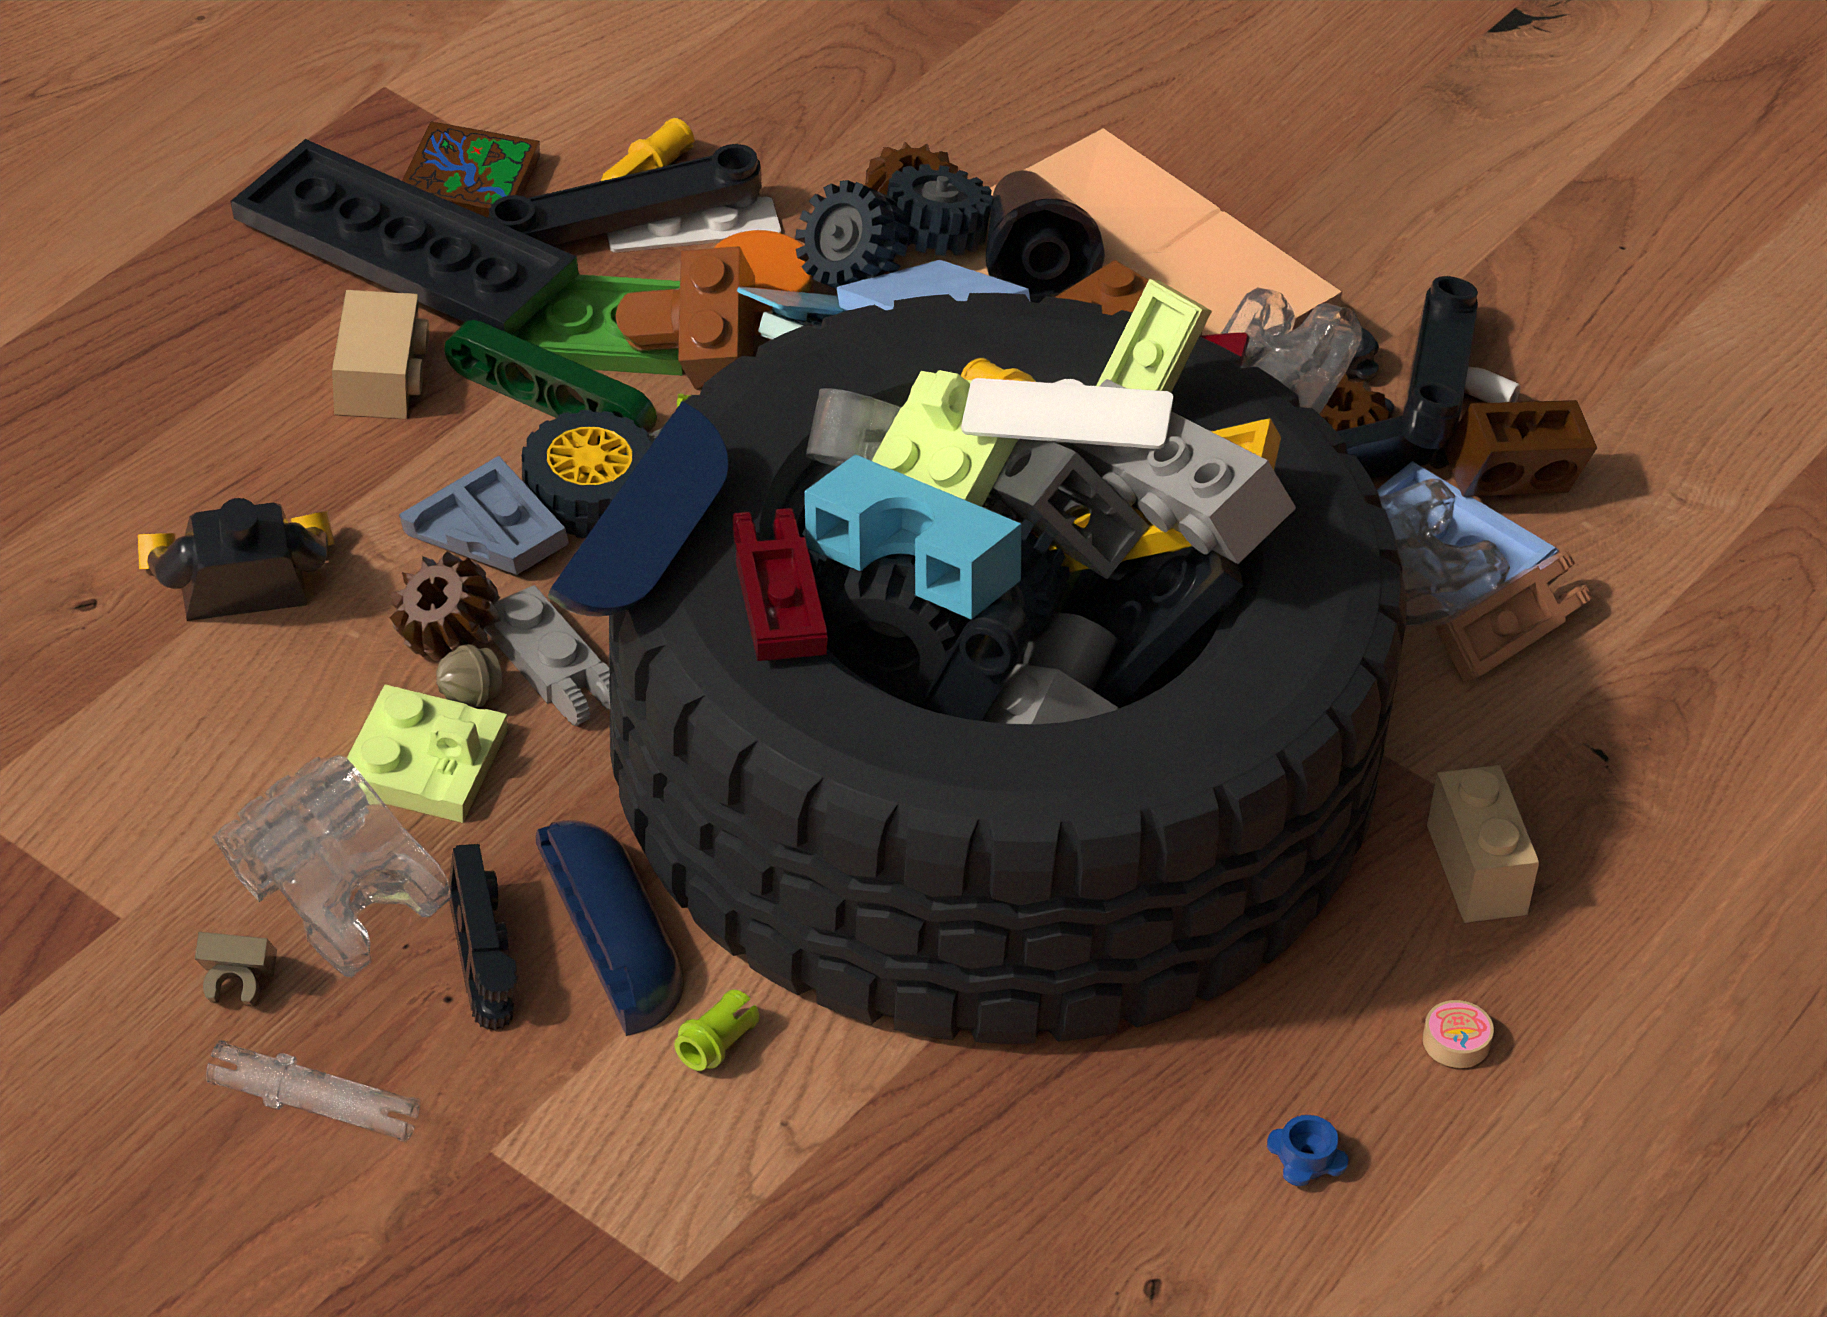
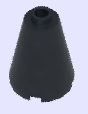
M1015 171L1006 175L998 182L993 192L986 248V266L989 276L1028 288L1030 302L1040 303L1046 296L1056 297L1102 268L1105 259L1102 236L1094 219L1083 208L1039 174L1032 171Z

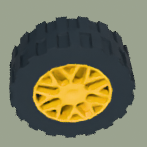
M580 410L579 413L569 414L567 412L560 414L558 418L551 421L546 420L540 424L539 429L535 433L531 432L527 437V446H523L521 454L522 481L565 527L567 534L576 535V538H586L644 456L651 444L649 433L643 427H637L633 420L627 417L615 416L612 412L603 411V413L592 412V410Z

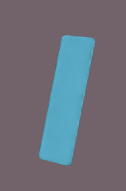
M738 287L737 289L738 293L772 306L773 312L796 320L806 321L808 315L823 320V318L846 311L839 307L837 295Z

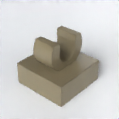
M198 932L195 960L205 970H209L203 982L206 998L210 1002H219L222 983L230 977H239L243 981L241 1001L245 1005L254 1006L260 995V984L255 975L274 977L277 949L267 938Z

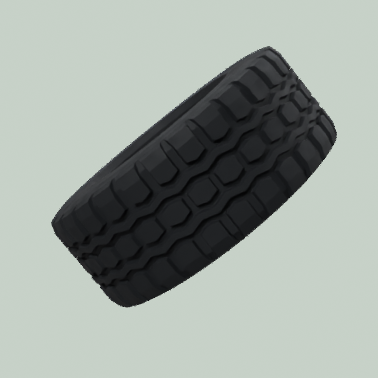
M969 293L967 301H956L949 294L920 296L894 300V307L891 310H884L874 304L823 318L820 330L806 325L801 326L760 345L756 357L741 356L721 369L704 383L700 395H690L684 402L708 418L723 439L728 456V470L724 484L649 594L628 610L609 615L610 757L613 774L619 786V798L626 819L665 889L681 908L689 909L694 922L712 940L733 956L746 954L749 967L771 982L796 995L814 989L816 990L818 1005L848 1017L873 1024L886 1015L894 1018V1030L954 1040L960 1030H971L975 1042L996 1044L1036 1043L1038 1031H1049L1058 1042L1116 1033L1120 1019H1125L1135 1027L1165 1020L1190 1010L1196 996L1210 1001L1253 976L1261 963H1271L1297 940L1330 901L1345 880L1353 865L1354 856L1363 844L1371 820L1378 776L1383 760L1407 615L1406 589L1402 578L1403 568L1399 549L1386 509L1382 508L1379 494L1358 458L1354 455H1348L1346 443L1341 436L1313 408L1300 407L1299 396L1259 367L1241 368V357L1199 336L1171 392L1173 394L1172 412L1209 431L1271 418L1281 436L1274 471L1296 509L1238 564L1243 586L1239 589L1232 604L1223 612L1215 613L1193 634L1190 643L1181 654L1164 662L1176 676L1167 685L1137 702L1085 719L1046 724H1006L963 719L914 706L887 694L863 680L843 665L828 649L827 655L757 661L736 566L733 515L734 513L750 512L752 521L755 523L757 541L775 540L773 522L776 509L792 508L799 537H805L802 535L805 529V490L854 454L872 461L900 408L907 402L911 388L921 371L937 373L941 370L957 373L961 376L963 369L969 362L977 358H985L991 361L990 363L1004 370L1016 368L1030 374L1036 382L1055 383L1063 379H1075L1082 382L1085 386H1096L1132 312L1120 310L1113 315L1102 313V306L1099 304L1046 296L1040 303H1033L1029 301L1026 294ZM1143 557L1121 562L1110 575L1111 588Z

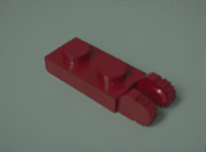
M776 509L773 522L775 540L757 541L755 523L752 521L750 512L734 513L733 530L736 546V566L757 661L827 655L828 637L806 540L805 537H799L793 509Z

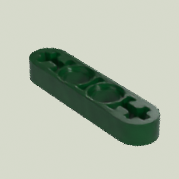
M477 320L466 321L445 342L444 352L446 359L458 374L555 418L567 412L569 414L579 413L580 410H592V412L600 413L607 411L614 413L615 416L627 417L633 420L637 427H643L647 432L656 425V409L644 393L636 388ZM515 363L524 367L532 376L534 381L525 377L519 371ZM566 385L574 389L582 397L585 404L577 400L568 391Z

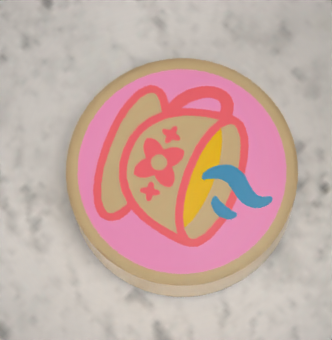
M1462 1000L1445 1001L1437 1004L1429 1011L1423 1031V1045L1427 1053L1434 1060L1445 1066L1453 1068L1472 1067L1481 1063L1489 1054L1494 1027L1489 1015L1479 1006Z

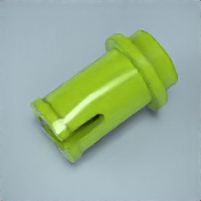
M729 990L719 1002L698 1020H686L678 1029V1037L674 1043L676 1053L681 1061L696 1071H702L705 1068H717L725 1059V1050L759 1023L760 1015L756 1005L751 1006L741 1016H733L751 998L742 991Z

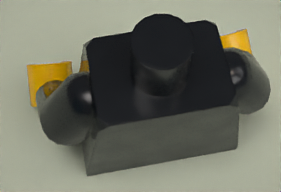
M234 498L224 503L221 509L196 512L189 516L185 536L175 539V533L139 534V569H150L160 584L166 588H182L187 621L307 605L302 571L311 572L321 568L327 558L328 546L335 543L327 511L291 518V523H288L280 504L273 502L254 505L247 499Z

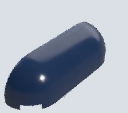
M684 401L680 403L549 591V599L570 612L585 616L601 617L628 610L649 594L720 491L726 479L728 456L725 444L718 430L701 412Z
M562 820L552 822L550 826L537 829L536 845L625 1035L636 1034L661 1023L674 1011L681 999L684 987L683 970L678 954L628 852L611 833L588 822Z

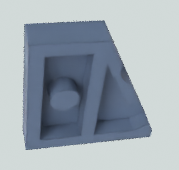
M500 456L490 460L399 514L403 530L408 536L516 575L569 544L565 527Z

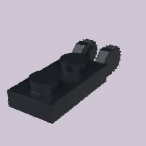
M479 844L456 845L452 852L448 897L466 993H468L470 1009L473 1011L472 1017H475V1023H479L480 1027H486L487 1030L494 1029L496 1031L498 1028L503 1029L505 1025H509L510 1020L513 1019L514 1003L512 1001L518 984L515 960L508 956V933L505 922L494 921L493 911H496L498 908V883L495 871L484 870Z

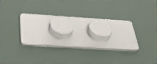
M758 197L757 201L745 208L715 207L609 232L607 237L611 251L618 253L719 243L733 234L744 231L766 230L781 233V228L772 198Z
M975 378L970 383L961 429L963 434L974 436L1161 449L1166 443L1173 405V394L1168 391Z

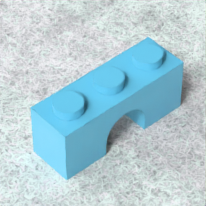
M856 454L805 490V531L808 549L858 571L863 570L873 561L891 554L914 555L915 595L971 620L1021 581V523Z

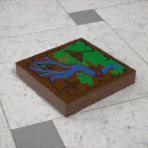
M431 121L402 181L488 218L489 209L497 199L510 195H523L540 158V141Z

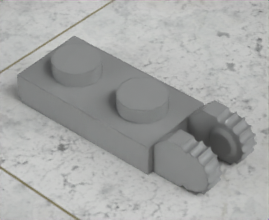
M535 585L495 603L494 606L498 610L501 621L485 626V632L547 704L552 702L572 725L577 726L590 719V708L584 694L580 690L586 686L592 695L602 703V706H605L606 710H610L609 667L597 657Z

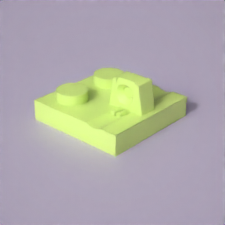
M941 370L937 373L921 371L911 388L907 402L900 408L872 461L982 507L1018 439L963 434L961 425L972 380L964 379L957 373Z
M384 685L338 774L339 792L463 823L507 734V714L489 709H476L464 703Z

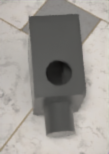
M1019 439L991 489V492L1022 522L1026 519L1035 524L1031 531L1038 537L1045 532L1053 539L1050 545L1057 549L1061 548L1065 554L1106 579L1110 577L1149 527L1075 451L1051 441ZM1080 508L1089 509L1090 520L1086 527L1082 528L1074 524L1073 522L1076 517L1070 513Z

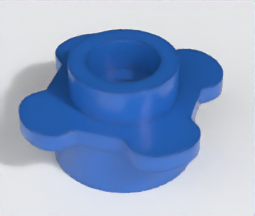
M1314 1115L1297 1116L1288 1121L1284 1129H1275L1268 1136L1267 1149L1271 1153L1278 1155L1284 1166L1283 1178L1292 1185L1305 1186L1311 1179L1318 1178L1324 1174L1339 1176L1347 1169L1348 1156L1344 1151L1337 1149V1131L1330 1122Z

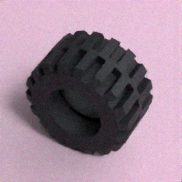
M891 554L873 561L861 571L827 557L824 567L819 566L814 576L827 630V649L843 665L863 680L889 695L918 707L970 619L915 595L914 555ZM862 621H879L890 624L903 631L908 637L896 638L880 634L869 628Z

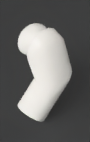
M1468 367L1464 393L1487 403L1517 401L1521 389L1520 384L1483 368Z

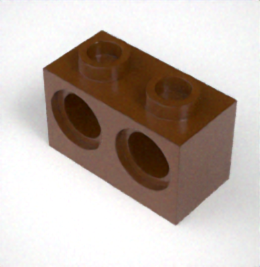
M1562 400L1471 403L1458 423L1454 436L1451 437L1449 444L1443 450L1462 496L1469 497L1569 492L1597 450V446L1578 401Z

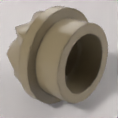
M468 644L459 646L455 651L447 654L440 660L436 671V683L439 692L445 695L447 700L464 703L473 708H481L486 704L487 700L497 698L502 688V673L494 652L489 648L478 649L474 645Z

